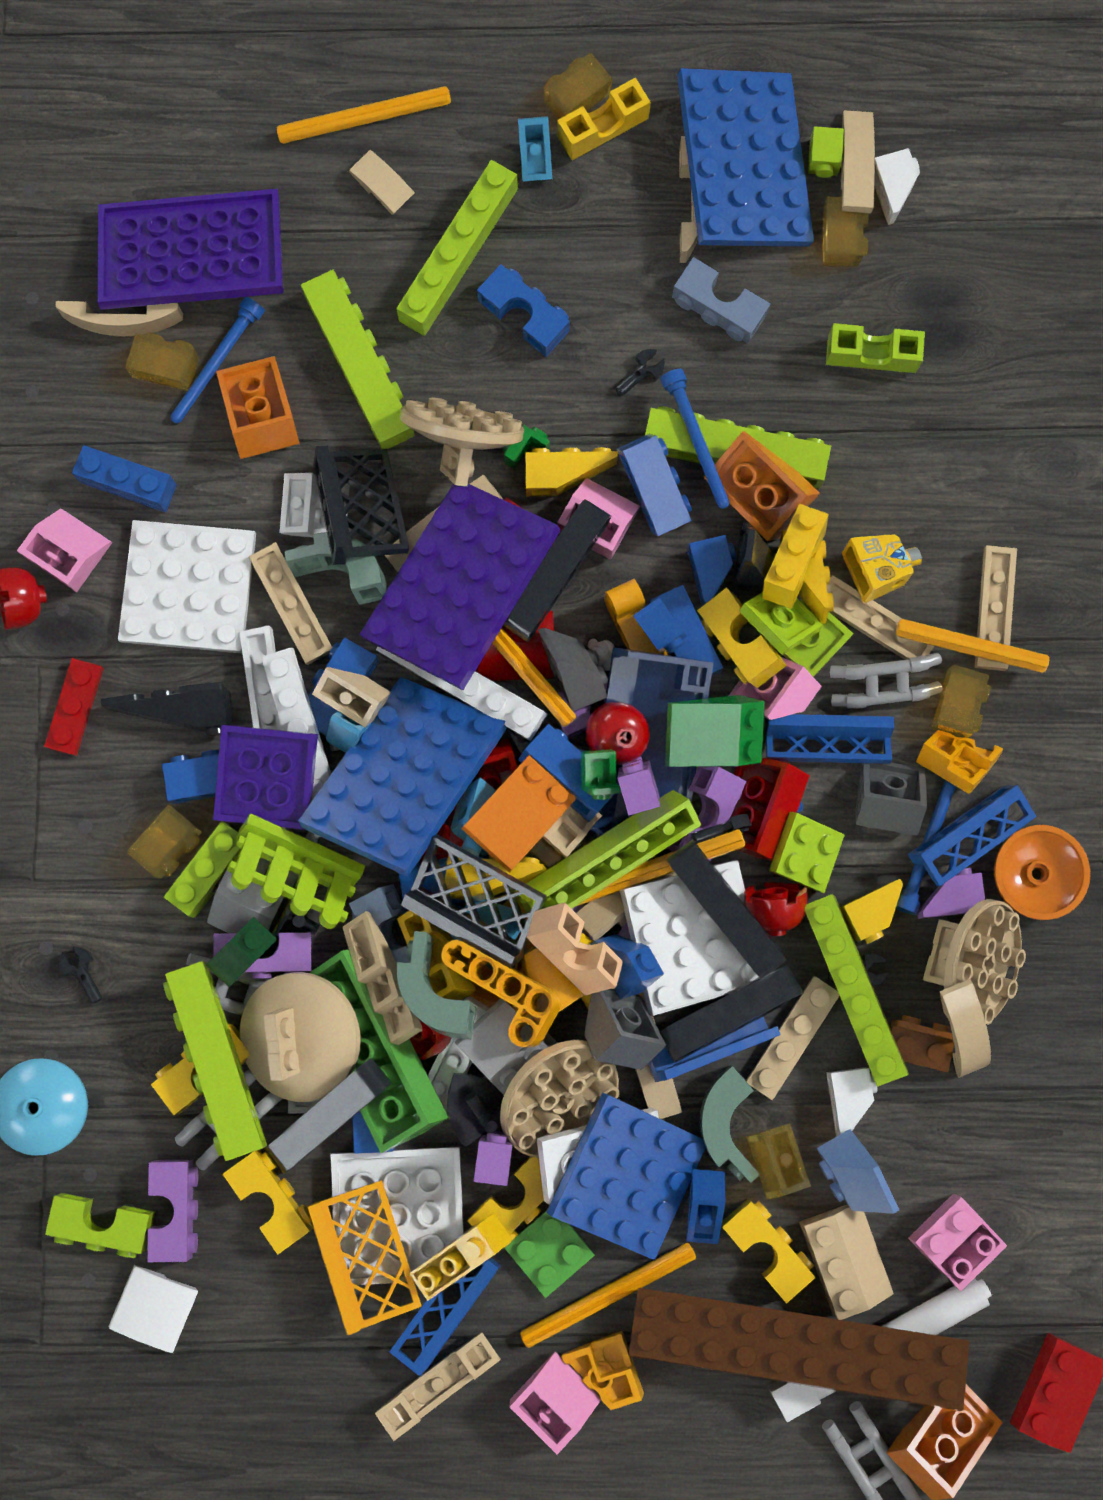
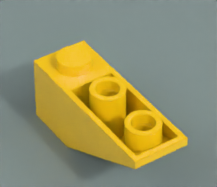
M605 447L595 448L593 452H580L578 448H565L562 452H550L546 448H536L532 452H525L526 497L558 496L581 484L586 478L590 479L617 465L618 452L611 451L610 448Z
M787 530L781 531L779 547ZM822 540L815 558L811 557L805 572L803 585L799 592V596L822 624H826L828 612L834 609L833 594L827 593V585L830 584L829 567L823 564V559L826 558L825 540Z
M449 855L447 859V865L452 864ZM490 855L489 859H482L523 883L531 881L547 870L544 864H539L540 860L536 858L524 857L510 873ZM469 863L461 865L467 883L479 879L475 866ZM454 868L446 870L445 882L448 889L460 885ZM495 878L488 881L493 895L506 891L503 882ZM481 883L469 887L474 901L486 899ZM461 889L450 893L451 899L465 900Z
M493 1212L409 1274L428 1301L490 1259L511 1242L512 1238Z

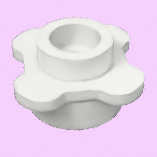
M596 639L589 640L588 647L589 650L592 649L598 667L602 666L605 671L610 670L614 645L608 640L597 642Z

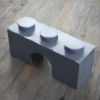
M693 257L676 282L672 298L675 299V302L685 310L692 309L700 314L701 318L709 325H718L725 329L732 339L736 341L743 340L749 344L767 316L770 303L747 289H744L735 301L723 302L718 300L712 290L717 283L719 272Z
M394 884L380 887L349 903L353 919L365 911L371 913L396 962L410 963L411 960L407 958L408 945L402 946L398 944L392 936L391 929L394 920L406 913L405 908L401 906L402 902Z

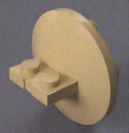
M430 397L428 403L407 400L406 405L401 408L400 420L417 433L435 442L444 444L440 471L445 476H448L454 485L467 486L468 478L472 477L474 472L473 449L501 448L519 443L523 439L524 428L521 426L522 421L513 419V414L502 411H495V414L476 409V404L471 402L458 401V405L455 406L448 405L444 399Z
M986 899L970 908L959 924L939 919L933 940L932 953L928 958L923 980L944 986V989H947L970 979L977 993L985 1022L989 1025L1003 1009L1008 999H1012L1016 995L1018 989L1016 979L1019 968L1025 962L1026 953L1022 949L1019 915L1014 913L1012 908L1005 902ZM1009 966L1015 967L1013 980L1005 978Z
M292 972L276 976L263 983L248 1000L240 1023V1039L250 1054L245 1061L251 1073L268 1091L289 1101L309 1102L325 1097L353 1072L359 1057L361 1039L356 1013L346 996L334 984L318 975Z
M583 1040L560 1042L537 1053L520 1068L504 1094L501 1104L500 1121L507 1139L521 1153L539 1158L537 1138L587 1125L602 1092L614 1098L619 1096V1079L615 1064L596 1061L590 1052L591 1048L588 1042Z

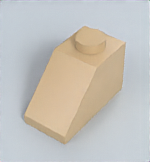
M327 667L312 695L366 728L374 721L391 692L364 675Z

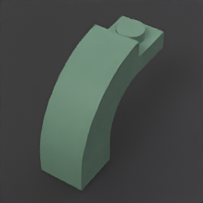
M327 532L313 534V545H302L285 551L286 563L295 577L330 569L340 570L349 574L351 591L359 605L381 600L388 589L385 576L375 556L347 558L346 564L333 565ZM354 537L351 539L353 547L366 546Z
M415 931L414 939L409 941L407 948V958L411 960L410 963L397 962L398 985L406 1005L417 1018L432 1030L448 1037L472 1040L476 1007L471 1001L451 1000L435 994L429 979L434 939L428 932Z
M729 1065L712 1082L704 1096L700 1110V1132L706 1150L714 1163L720 1167L729 1159L731 1163L727 1168L739 1181L745 1177L751 1183L760 1174L734 1145L730 1135V1120L736 1107L754 1090L735 1068Z

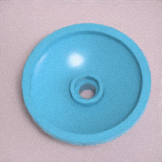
M31 1059L12 1067L0 1079V1137L12 1149L27 1155H47L63 1149L78 1136L86 1121L88 1099L81 1079L67 1065L52 1059ZM31 1102L38 1104L39 1109L36 1114L31 1113L29 1110Z

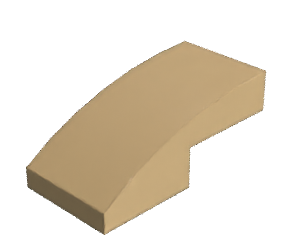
M371 150L349 170L360 185L368 193H372L391 215L415 193L390 166Z
M569 806L542 838L566 858L602 815L598 812L588 822Z

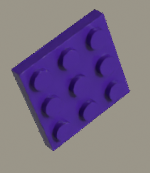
M221 725L213 820L244 823L251 813L280 827L304 829L301 828L298 820L312 802L318 734Z

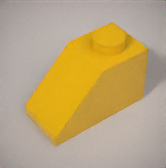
M901 879L895 880L840 907L856 942L865 939L866 943L869 944L884 936L882 930L890 927L903 883Z

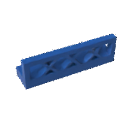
M792 714L773 720L767 719L765 726L766 758L789 762L891 764V735L894 730V717ZM773 739H785L792 747L787 752H773ZM807 740H817L823 748L816 753L809 752L802 745ZM839 740H847L855 748L850 753H840L833 745ZM869 741H883L884 754H872L864 746Z
M1018 785L1002 786L907 855L914 865H923L936 886H942L1037 816ZM1016 801L1024 815L1016 821L1008 820L1009 806ZM989 820L999 822L997 834L992 839L983 837L985 823ZM965 837L975 839L973 851L968 856L958 854L960 842ZM940 855L950 856L948 870L940 875L932 861Z
M764 1017L675 1063H673L664 1047L648 1064L655 1083L666 1081L781 1034L778 1026L768 1028Z
M490 1258L482 1263L484 1266L477 1276L462 1277L455 1282L459 1283L461 1298L457 1303L444 1305L442 1292L430 1300H426L389 1352L417 1375H423L501 1267L494 1259ZM472 1281L465 1291L464 1282ZM438 1297L439 1306L431 1307V1305ZM453 1308L446 1317L445 1309ZM440 1310L442 1324L439 1329L424 1332L423 1316L426 1312ZM419 1324L420 1333L411 1334ZM433 1335L431 1340L426 1345L425 1336ZM420 1337L422 1352L416 1361H413L400 1348L407 1339Z

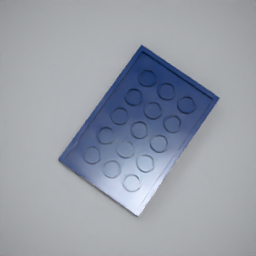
M681 68L677 73L698 244L809 247L814 242L791 73Z
M400 677L391 689L383 708L379 710L374 721L371 722L366 732L362 734L355 748H349L298 822L301 828L408 877L428 848L432 837L438 833L507 727L504 725L505 720L492 718L472 706Z

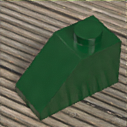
M253 917L206 966L230 987L277 939Z

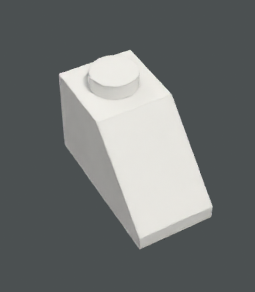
M909 148L875 158L874 186L888 225L895 222L920 173L918 161L916 158H912Z
M863 1067L826 1072L836 1136L849 1129L853 1130L874 1101L873 1093H877V1085L873 1075L870 1074L869 1068Z

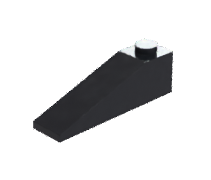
M743 522L740 529L732 589L762 593L764 580L775 555L750 523Z
M221 682L179 686L180 693L163 689L154 690L150 698H145L143 694H129L101 699V705L107 710L206 732L207 736L221 735V725H233L231 692Z

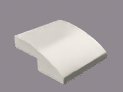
M284 473L279 533L313 537L315 533L326 532L315 474ZM346 484L341 489V492L349 496L350 485Z
M134 1265L108 1327L129 1338L173 1353L198 1290L195 1287L168 1279L164 1274Z

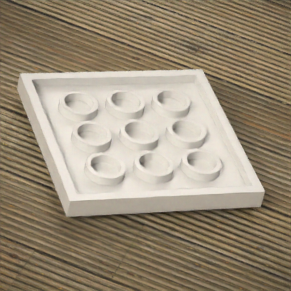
M133 520L118 641L121 643L242 653L239 632L246 629L253 568L249 556L254 554L255 531Z
M738 860L714 865L744 903L745 888ZM678 875L620 889L631 940L635 943L649 946L664 972L663 976L643 992L650 1015H658L731 994L760 979Z
M460 1147L404 1149L384 1153L354 1154V1152L331 1154L332 1197L382 1180L411 1272L464 1234ZM375 1189L364 1193L358 1206L375 1214L381 1203L378 1190ZM358 1196L347 1199V1201L355 1204ZM343 1202L333 1204V1220L344 1225L353 1207ZM382 1208L379 1217L387 1220L384 1209ZM356 1209L348 1228L365 1235L373 1217ZM377 1220L368 1238L385 1246L391 1234L389 1225ZM334 1225L338 1237L342 1228ZM346 1231L340 1242L342 1251L354 1257L362 1238ZM392 1240L389 1248L397 1252L394 1241ZM366 1241L358 1259L375 1267L383 1249ZM387 1251L379 1270L395 1277L401 1265L399 1257ZM344 1257L347 1268H349L352 1260ZM355 1263L350 1273L352 1283L366 1285L372 1270ZM402 1272L399 1280L406 1283L404 1272ZM376 1273L371 1284L392 1283L393 1280Z

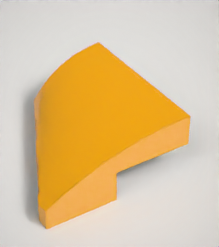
M937 730L923 744L916 762L970 794L998 760L1003 748L994 745L992 751L975 746L974 739L960 738L951 733Z
M535 946L526 952L522 960L523 971L526 973V976L551 989L558 995L561 1005L559 1012L584 995ZM545 994L539 996L536 1001L538 1011L543 1012L549 1005V999Z
M623 1331L589 1342L562 1354L563 1362L566 1365L569 1363L581 1375L582 1381L600 1395L601 1401L610 1410L642 1401L644 1391L633 1359L629 1356V1348Z

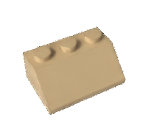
M844 1205L799 1222L831 1312L836 1319L842 1320L870 1310L894 1294L864 1212L852 1211L848 1205Z

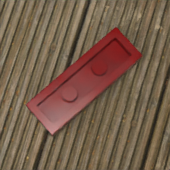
M71 658L44 747L77 756L104 670L102 666Z

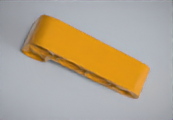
M629 580L606 591L604 596L606 607L626 648L661 654L633 616L645 608V599L636 580Z
M451 940L446 943L442 949L441 956L443 963L448 968L519 1008L508 1029V1036L511 1042L516 1046L526 1048L540 1045L559 1012L561 1005L558 995L516 969L503 965L463 941ZM458 950L461 951L462 955L473 959L470 964L459 961L456 952ZM490 963L493 967V974L489 979L484 980L481 975L482 967ZM517 978L521 983V989L517 995L512 996L509 992V984ZM545 994L549 999V1005L545 1011L540 1012L536 1007V1001L539 996ZM528 1023L533 1029V1034L530 1040L525 1042L521 1038L520 1031Z

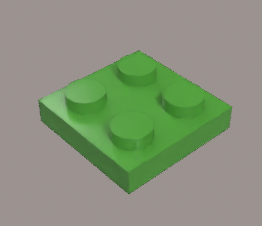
M547 1210L522 1230L505 1247L506 1251L545 1298L595 1256L593 1251L570 1224L547 1214Z

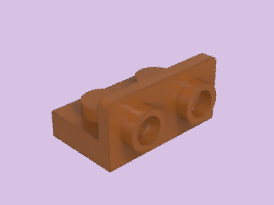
M902 1015L901 1020H892L890 1029L904 1062L948 1073L954 1048L950 1026L933 1023V1027L929 1028L920 1025L921 1019Z

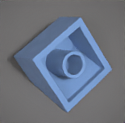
M851 1129L817 1148L823 1160L818 1164L828 1180H833L834 1183L829 1186L838 1202L845 1200L852 1211L896 1213L899 1211L878 1164Z

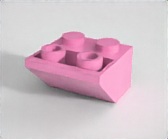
M586 478L572 495L557 525L562 531L584 499L604 510L612 517L591 550L611 560L640 506Z
M59 509L36 524L17 551L28 561L77 593L112 542L63 509Z
M952 1194L908 1237L919 1251L959 1291H962L1007 1247L969 1204L956 1194Z
M554 1351L510 1399L509 1407L558 1454L580 1431L601 1399L600 1395L594 1389H590L582 1381L583 1378L569 1364L566 1365L562 1357Z

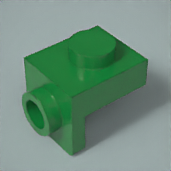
M523 425L522 441L503 447L505 464L515 470L531 445L535 448L550 449V441L547 439L546 433L537 427L530 429Z
M612 749L581 751V789L592 795L593 799H610L611 794L621 793L620 785L616 784V751Z

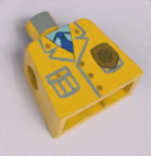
M895 534L854 537L849 540L842 551V556L863 603L870 602L904 586L913 574V567L920 565L922 562L919 549L917 547L904 549L900 538Z

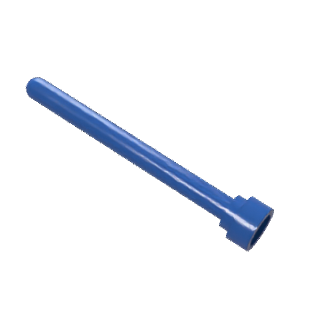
M244 297L238 306L240 309L237 313L239 317L172 412V422L180 423L248 324H253L255 320L259 321L265 309L249 297Z
M682 368L671 370L662 375L660 380L664 390L668 391L675 398L718 507L725 509L729 506V499L686 395L687 378Z
M947 780L944 781L923 842L941 830L956 788L955 785ZM914 865L906 889L901 891L895 909L910 915H917L921 904L918 901L920 896L917 893L926 871L923 865Z

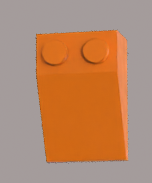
M275 356L216 371L240 459L300 444Z
M742 431L715 463L729 503L767 541L779 539L781 531L788 529L798 505L809 506L820 494L798 471L745 431Z
M529 755L461 829L510 873L569 808L576 797Z
M966 1384L963 1411L925 1405L902 1429L886 1453L931 1500L954 1498L1003 1422Z

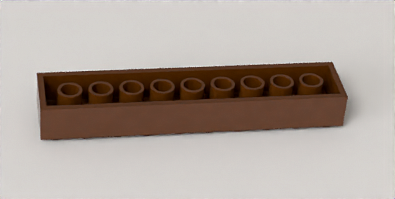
M638 1288L629 1356L963 1411L970 1340Z

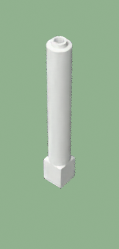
M974 1278L962 1291L953 1286L882 1327L937 1335L989 1306L988 1298L992 1295L982 1278L978 1281ZM776 1381L768 1386L786 1422L821 1404V1399L835 1392V1390Z

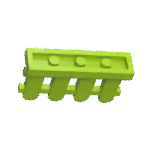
M250 813L236 837L237 843L235 846L241 848L236 862L231 860L227 871L232 873V885L239 890H244L251 882L262 886L260 891L262 899L268 903L276 902L281 895L291 899V911L297 916H304L310 908L320 912L319 922L327 929H333L339 921L344 923L348 917V912L343 910L347 896L351 898L354 895L356 889L354 885L363 875L365 865ZM260 857L270 861L266 875L256 871ZM289 870L299 874L295 888L285 884ZM318 883L328 887L324 901L314 897Z

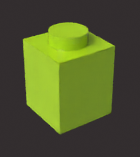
M813 128L809 144L808 174H816V176L822 178L838 175L842 164L843 128Z

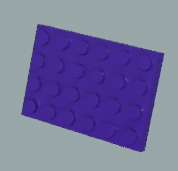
M278 189L98 204V304L100 310L284 293L280 196Z
M453 484L359 635L366 641L464 690L560 533V528L544 518L473 485L458 486Z

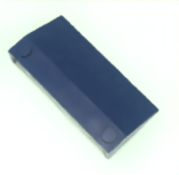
M613 647L606 689L607 698H605L604 704L609 702L627 703L643 714L649 725L650 739L647 749L643 752L641 758L642 761L647 759L650 761L659 797L661 798L674 790L688 798L691 802L693 792L689 788L695 777L697 766H665L668 703L707 699L714 663ZM616 765V783L618 785V770L623 765ZM622 792L614 794L599 811L602 815L601 818L588 831L587 835L596 839L632 816H628Z

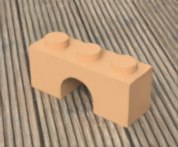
M565 902L534 911L526 938L584 995L616 988L623 961L605 942L594 945L579 942L585 922Z

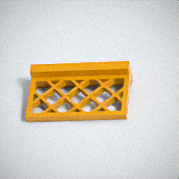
M382 1180L307 1205L347 1335L422 1307L414 1280L409 1274L411 1270ZM377 1189L381 1203L375 1214L358 1206L364 1193ZM358 1196L355 1204L347 1201V1199ZM343 1202L353 1208L345 1224L342 1225L332 1220L328 1206ZM382 1208L384 1209L387 1220L379 1217ZM356 1209L373 1217L365 1235L348 1228ZM377 1220L389 1225L391 1231L385 1246L368 1238ZM334 1225L342 1228L338 1237ZM346 1231L362 1238L354 1257L343 1252L340 1246ZM392 1240L394 1241L397 1252L389 1248ZM366 1241L383 1249L375 1267L358 1259ZM387 1251L398 1256L401 1263L395 1277L379 1270ZM344 1257L352 1260L349 1268H347ZM355 1263L372 1270L364 1288L351 1281L350 1273ZM402 1272H404L407 1283L399 1280ZM376 1273L393 1280L385 1298L368 1291ZM397 1283L409 1288L413 1302L398 1306L389 1301ZM354 1288L362 1292L358 1300ZM366 1294L382 1302L377 1315L363 1319L360 1305ZM386 1305H389L394 1308L389 1311L383 1312Z

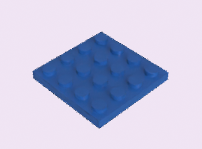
M602 1092L547 1210V1214L655 1260L689 1186L692 1170L697 1168L706 1148L704 1141L688 1131Z

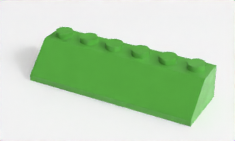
M343 950L311 971V974L318 975L334 984L346 996L356 1013L361 1042L359 1057L353 1072L372 1057L392 1082L389 1087L360 1110L380 1153H384L407 1142L448 1119L449 1117L410 1040L408 1039L400 1045L390 1042L383 1015L374 1012L367 985L357 980L350 951Z

